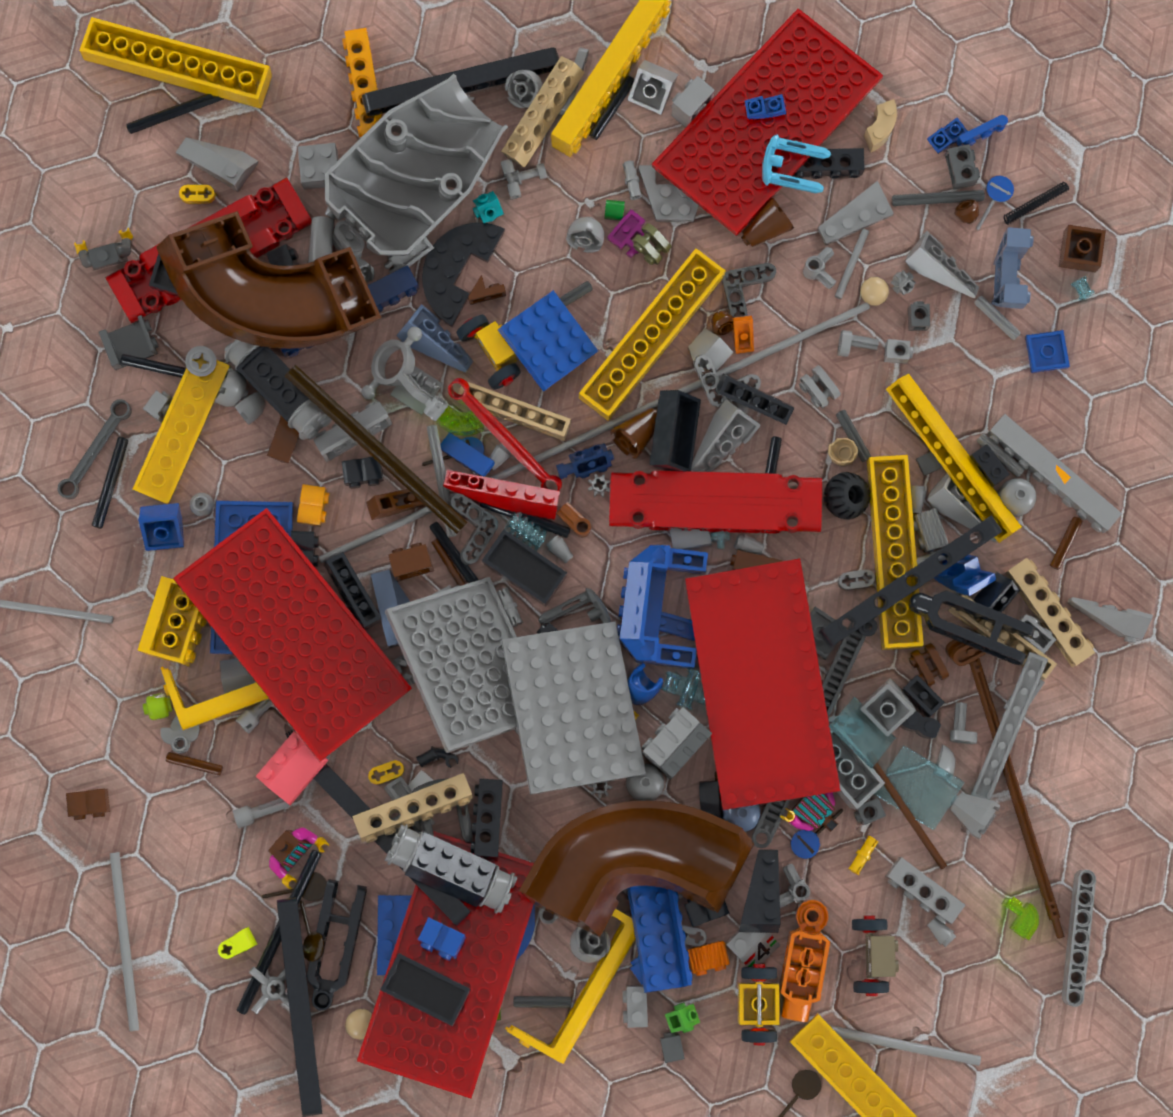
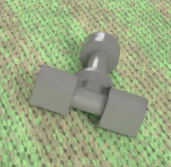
M512 159L501 161L504 177H507L508 181L507 189L510 200L521 197L519 185H522V180L539 176L540 180L547 178L544 163L536 165L537 169L519 173V170H514Z

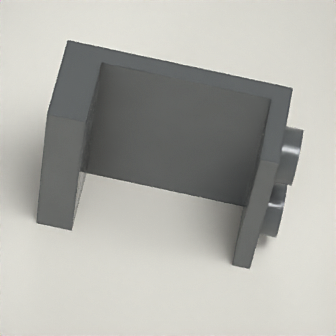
M141 315L138 316V322L110 333L106 329L99 331L111 366L115 370L126 367V365L120 363L122 354L144 359L158 354L156 350L159 347L155 337H151L149 332L152 330L150 322Z

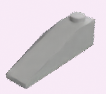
M187 137L176 151V154L236 192H239L259 163L243 151Z
M926 231L908 253L905 262L909 268L974 298L977 295L979 286L965 270L958 269L953 256L949 258L943 251L945 247Z
M726 399L714 414L693 460L691 470L694 472L713 471L721 464L723 458L728 454L732 455L735 453V449L740 444H746L761 425Z
M946 473L931 490L927 500L940 513L972 529L981 523L982 520Z
M1074 597L1068 599L1067 602L1117 636L1123 637L1124 641L1129 643L1143 640L1153 617L1151 614L1132 609L1118 611V608L1113 605H1102V607H1099L1097 602Z

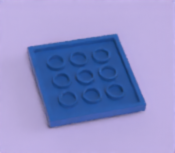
M554 290L498 329L499 333L543 392L598 352V349Z

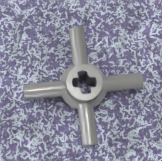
M252 967L249 973L262 984L261 991L263 995L251 1010L257 1015L269 1000L275 1001L278 999L289 1007L288 995L284 993L285 968L278 977L272 976L267 978L255 967ZM271 985H275V987H274V988H276V991H275V992H272V991H271V990H272V989L270 988Z

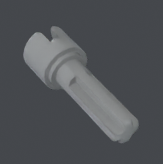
M270 699L258 702L251 710L246 709L235 721L249 734L260 723L259 718L273 703Z
M279 798L253 808L248 807V805L233 810V814L239 829L254 824L257 818L288 808L289 804Z

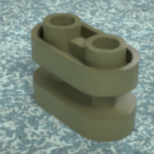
M646 223L641 229L644 235L637 234L632 240L633 247L645 256L644 260L647 263L658 265L663 259L659 253L661 251L668 253L672 246L653 225ZM649 240L655 245V248L649 243Z

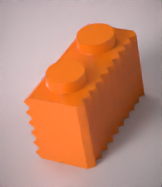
M724 940L686 949L689 953V968L692 974L695 973L696 976L705 975L707 970L713 968L715 972L727 969L726 965L730 964Z

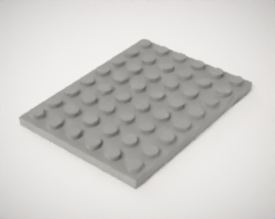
M490 577L386 609L385 614L446 753L517 729L501 643L502 639L515 638L517 636Z
M616 622L501 640L530 795L646 774Z

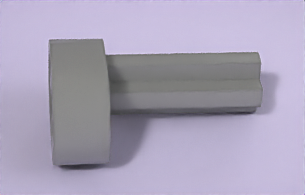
M842 330L839 337L837 355L848 357L851 346L877 350L879 339L852 335L851 331Z
M956 702L954 728L950 731V741L977 744L978 733L965 731L967 704Z

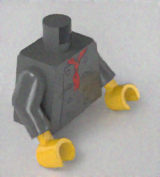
M129 227L125 232L119 230L122 238L121 243H111L88 250L85 240H82V244H76L75 242V249L82 265L85 268L92 267L94 271L128 261L127 257L131 254V240L133 239Z

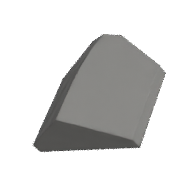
M706 328L688 346L693 361L698 355H707L711 359L716 372L733 354V351L719 336ZM701 358L698 366L706 369L705 364L707 361Z
M237 658L220 661L221 681L225 694L256 683Z

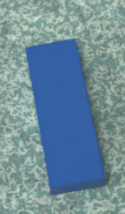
M450 432L440 444L442 452L479 476L485 477L495 464L493 460Z
M666 612L661 613L659 631L695 641L692 620Z

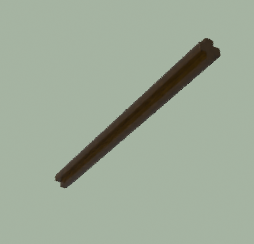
M296 364L286 373L285 377L456 534L468 523Z

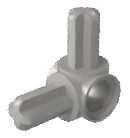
M826 247L819 255L809 257L803 268V275L811 280L817 279L828 289H831L836 283V280L824 271L825 263L834 255L833 249ZM809 266H814L816 270L811 269Z
M793 864L783 868L790 886H788L787 892L780 895V908L792 902L797 904L806 900L810 895V888L804 879H800ZM798 886L805 888L803 897H798L795 893Z

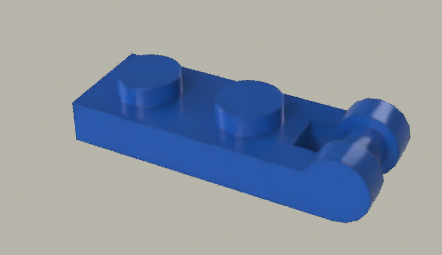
M1000 115L960 135L956 141L957 146L968 144L972 146L976 143V140L980 138L983 140L991 136L993 131H1003L1008 123V118L1005 115Z

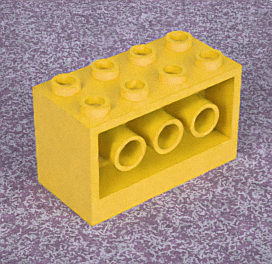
M161 576L137 651L189 667L190 663L193 664L196 652L194 651L196 645H199L201 642L202 634L200 632L202 626L205 627L207 621L173 579Z

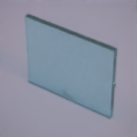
M854 697L829 727L872 768L896 737L892 733L887 737L860 710L862 704Z
M904 745L886 772V776L916 820L932 830H935L965 783ZM884 785L874 793L899 809Z

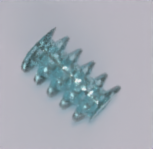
M516 513L510 518L504 529L510 527V534L517 532L516 538L522 536V542L524 543L528 540V546L535 545L534 550L537 551L543 544L547 531L545 529L540 531L541 527L539 525L534 527V521L528 522L527 516L521 518L522 513Z

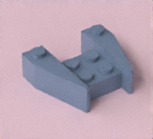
M1008 227L1004 232L993 264L995 265L992 305L1023 309L1030 302L1031 293L1028 292V285H1020L1017 271L1020 270L1021 259L1029 248L1033 246L1034 238L1031 236V229Z

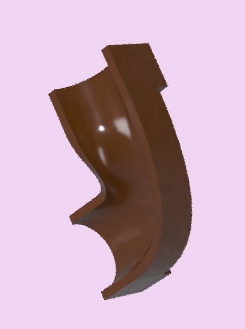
M238 211L169 234L156 247L169 278L185 305L211 328L241 342L270 348H305L324 344L357 332L381 318L351 247L317 258L315 261L293 266L267 264L255 258L251 253L250 249L253 245Z
M665 801L615 803L587 812L561 828L547 842L519 891L535 906L599 937L619 903L616 899L617 895L621 891L633 886L666 888L678 892L686 899L718 913L754 843L743 828L694 807Z

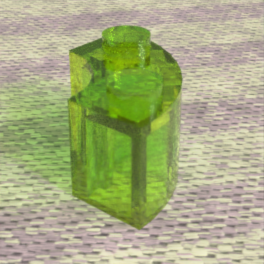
M449 405L444 413L435 421L443 430L454 435L471 436L485 431L482 422L472 411L458 412Z

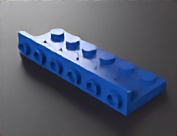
M633 886L627 888L644 993L692 985L693 976L688 965L689 953L685 947L686 935L684 930H682V913L678 906V892L655 886Z

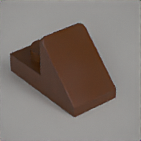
M481 275L468 296L470 305L505 297L504 284L495 283L485 289Z

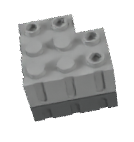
M684 707L680 710L676 708L668 717L671 721L667 725L663 723L654 733L657 736L654 739L650 737L642 746V755L655 767L659 768L670 780L712 735Z

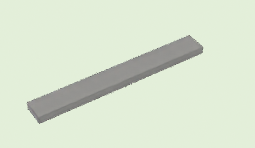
M1029 652L971 793L972 796L991 800L1047 664V658Z

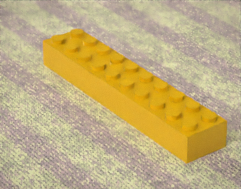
M639 0L552 131V147L568 157L579 151L581 147L580 142L583 138L586 139L589 136L590 127L593 123L596 124L600 118L601 110L603 107L606 109L611 101V95L613 92L616 93L621 86V80L629 75L631 65L633 63L636 64L639 60L642 48L646 49L649 45L650 36L652 33L656 34L660 28L662 18L665 19L668 16L670 0Z
M93 17L90 19L79 50L83 59L89 62L205 94H212L213 96H219L260 109L262 108L272 78L271 69L268 65Z
M695 248L579 392V399L609 421L721 282L726 270Z
M908 455L869 457L867 460L877 592L917 566ZM907 577V584L915 586V580L912 577ZM919 588L879 615L881 650L920 648L924 646L921 615L914 613L909 608V600L914 594L919 593ZM877 598L878 608H882L884 603L881 599Z

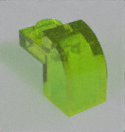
M1006 897L1002 905L1017 915L1009 929L1023 939L1030 940L1039 925V915L1036 908L1028 902L1022 907L1023 903L1017 898L1012 897L1011 899Z

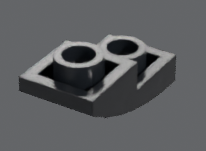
M718 780L700 781L699 796L701 810L723 819Z

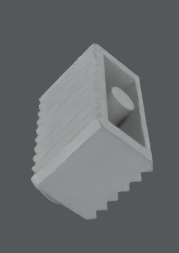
M937 508L913 516L914 532L917 531L919 536L917 543L920 550L923 549L924 553L949 544Z

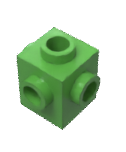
M685 1002L673 1006L675 1010L665 1014L671 1033L694 1030L693 1026L700 1023L694 1003L690 1005H685Z

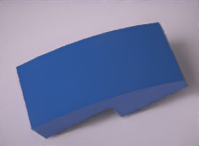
M782 94L765 99L763 96L744 100L748 119L769 118L786 114Z
M957 117L944 128L941 127L927 140L937 154L956 143L958 137L968 132V130Z

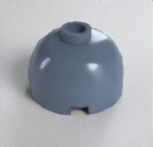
M759 805L723 810L722 808L723 820L743 828L745 832L753 830L761 817Z

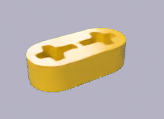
M184 185L179 190L180 198L187 204H209L216 198V193L210 185ZM190 190L191 194L196 195H189V198H186L184 194H187V191ZM207 190L211 194L208 195V198H205L204 195H199L205 194Z
M390 761L372 768L369 771L368 778L371 783L380 785L402 776L405 768L400 761ZM393 764L401 767L397 775L394 772L389 774L387 770L393 768ZM374 771L378 773L385 772L386 774L380 777V781L372 779V776L375 775Z

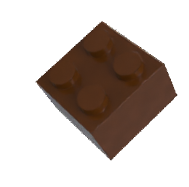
M1068 224L1063 231L1059 267L1096 273L1102 264L1106 230Z
M415 543L410 545L411 548L403 550V548L392 550V554L388 555L397 582L434 572L426 544Z

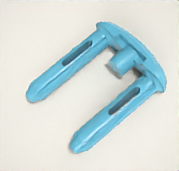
M778 134L774 135L766 148L762 163V180L765 185L775 184L811 193L823 192L824 187L819 182L772 172V166L781 168L783 156L774 155L776 149L825 159L830 157L831 152L824 147L779 138Z

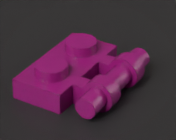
M630 209L607 236V239L620 250L627 245L630 249L626 255L632 258L639 252L634 249L631 239L636 233L641 236L644 235L641 229L645 224V220Z

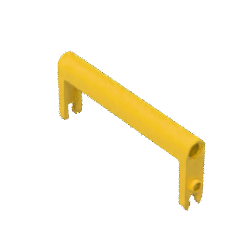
M161 667L166 683L163 685L165 693L171 697L183 730L269 699L258 684L253 683L185 708L171 670Z
M617 909L614 910L612 916L619 919L621 924L610 941V950L597 963L551 1044H546L512 1024L510 1028L506 1026L507 1032L520 1039L519 1043L527 1048L532 1046L564 1064L635 941L631 917Z

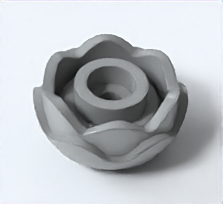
M197 493L190 500V509L196 516L209 515L214 506L213 499L206 493Z

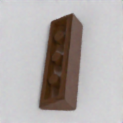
M282 416L280 417L267 456L282 463H289L299 437V432L295 428H290L288 422Z

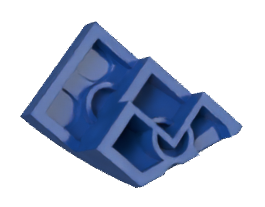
M967 555L934 579L955 592L971 596L994 582L996 576L993 572L981 570L978 556ZM947 560L942 561V565L947 564Z

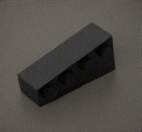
M759 849L739 932L779 933L781 922L778 850Z

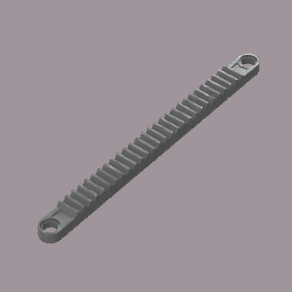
M866 623L865 629L870 630L871 624ZM858 629L842 640L822 683L828 718L866 638ZM790 800L766 804L751 837L754 846L766 848L770 845L782 820L780 816L784 815L785 808L788 807ZM764 833L767 836L766 843L759 844L756 841L757 834Z

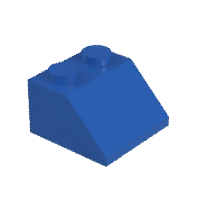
M179 503L140 507L138 521L146 551L184 547L183 521Z

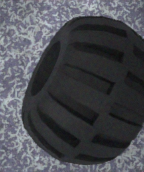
M842 472L832 477L824 489V502L827 503V509L834 516L846 520L854 519L863 514L870 503L869 495L871 494L867 482L859 475L850 472Z

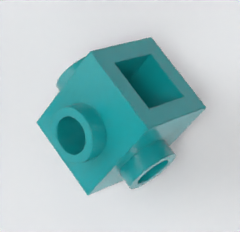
M493 191L481 194L473 200L475 205L472 208L476 218H480L483 223L492 222L504 214L500 202Z

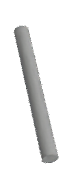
M862 229L835 294V297L838 299H842L869 234L867 229Z

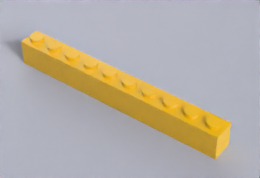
M910 374L897 379L886 388L892 399L980 519L984 521L991 515L1003 531L994 537L997 542L1000 543L1019 530L1022 526L1004 505L997 492Z

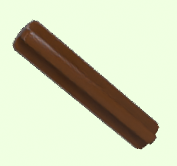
M1078 517L1072 518L1051 561L1050 566L1057 570L1061 568L1082 525V519Z
M168 752L166 756V762L218 776L223 771L222 765Z

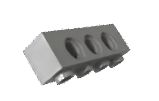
M898 857L885 875L889 879L887 882L896 889L898 887L902 888L905 891L903 894L912 901L914 899L918 900L921 903L919 906L928 913L930 910L936 914L935 918L944 925L946 922L952 924L965 907L964 903L902 857ZM909 874L913 882L911 885L906 886L903 879ZM923 886L928 889V895L925 898L919 894ZM939 898L944 901V907L940 910L935 905Z

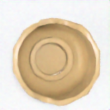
M870 277L862 283L860 294L864 302L871 306H878L886 301L889 287L885 280L879 277Z
M837 438L832 444H829L828 455L832 462L838 466H847L857 458L858 447L849 438Z
M357 1009L350 1013L345 1022L347 1034L353 1039L363 1040L372 1013L366 1009Z

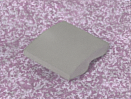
M678 527L671 528L670 530L674 549L688 550L711 545L710 533L708 531H700V529L688 531L687 528L682 531Z

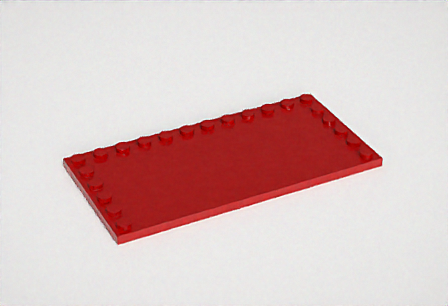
M798 8L652 163V167L737 236L783 187L775 184H768L766 186L762 180L763 158L771 138L778 134L779 138L821 146L883 79V75ZM783 95L786 108L785 115L761 119L747 118L744 100L763 96L765 99ZM776 149L774 155L783 156L781 168L772 166L771 171L793 176L810 156Z
M267 508L173 578L319 762L412 690V687Z
M801 559L686 578V588L709 728L712 733L711 740L723 810L841 791Z
M433 831L434 837L467 852H471V843H466L463 840ZM498 852V861L489 862L496 864V866L498 865L499 870L508 874L515 873L514 876L517 877L514 887L510 888L509 893H511L508 904L504 905L501 913L498 912L496 914L494 909L486 905L475 907L460 900L471 913L458 926L415 885L383 983L398 953L470 988L471 992L452 1027L380 990L357 1062L472 1099L534 905L519 891L534 863ZM428 917L465 934L466 939L456 960L451 958L448 961L438 955L439 951L433 949L430 952L420 946L421 943L418 938Z

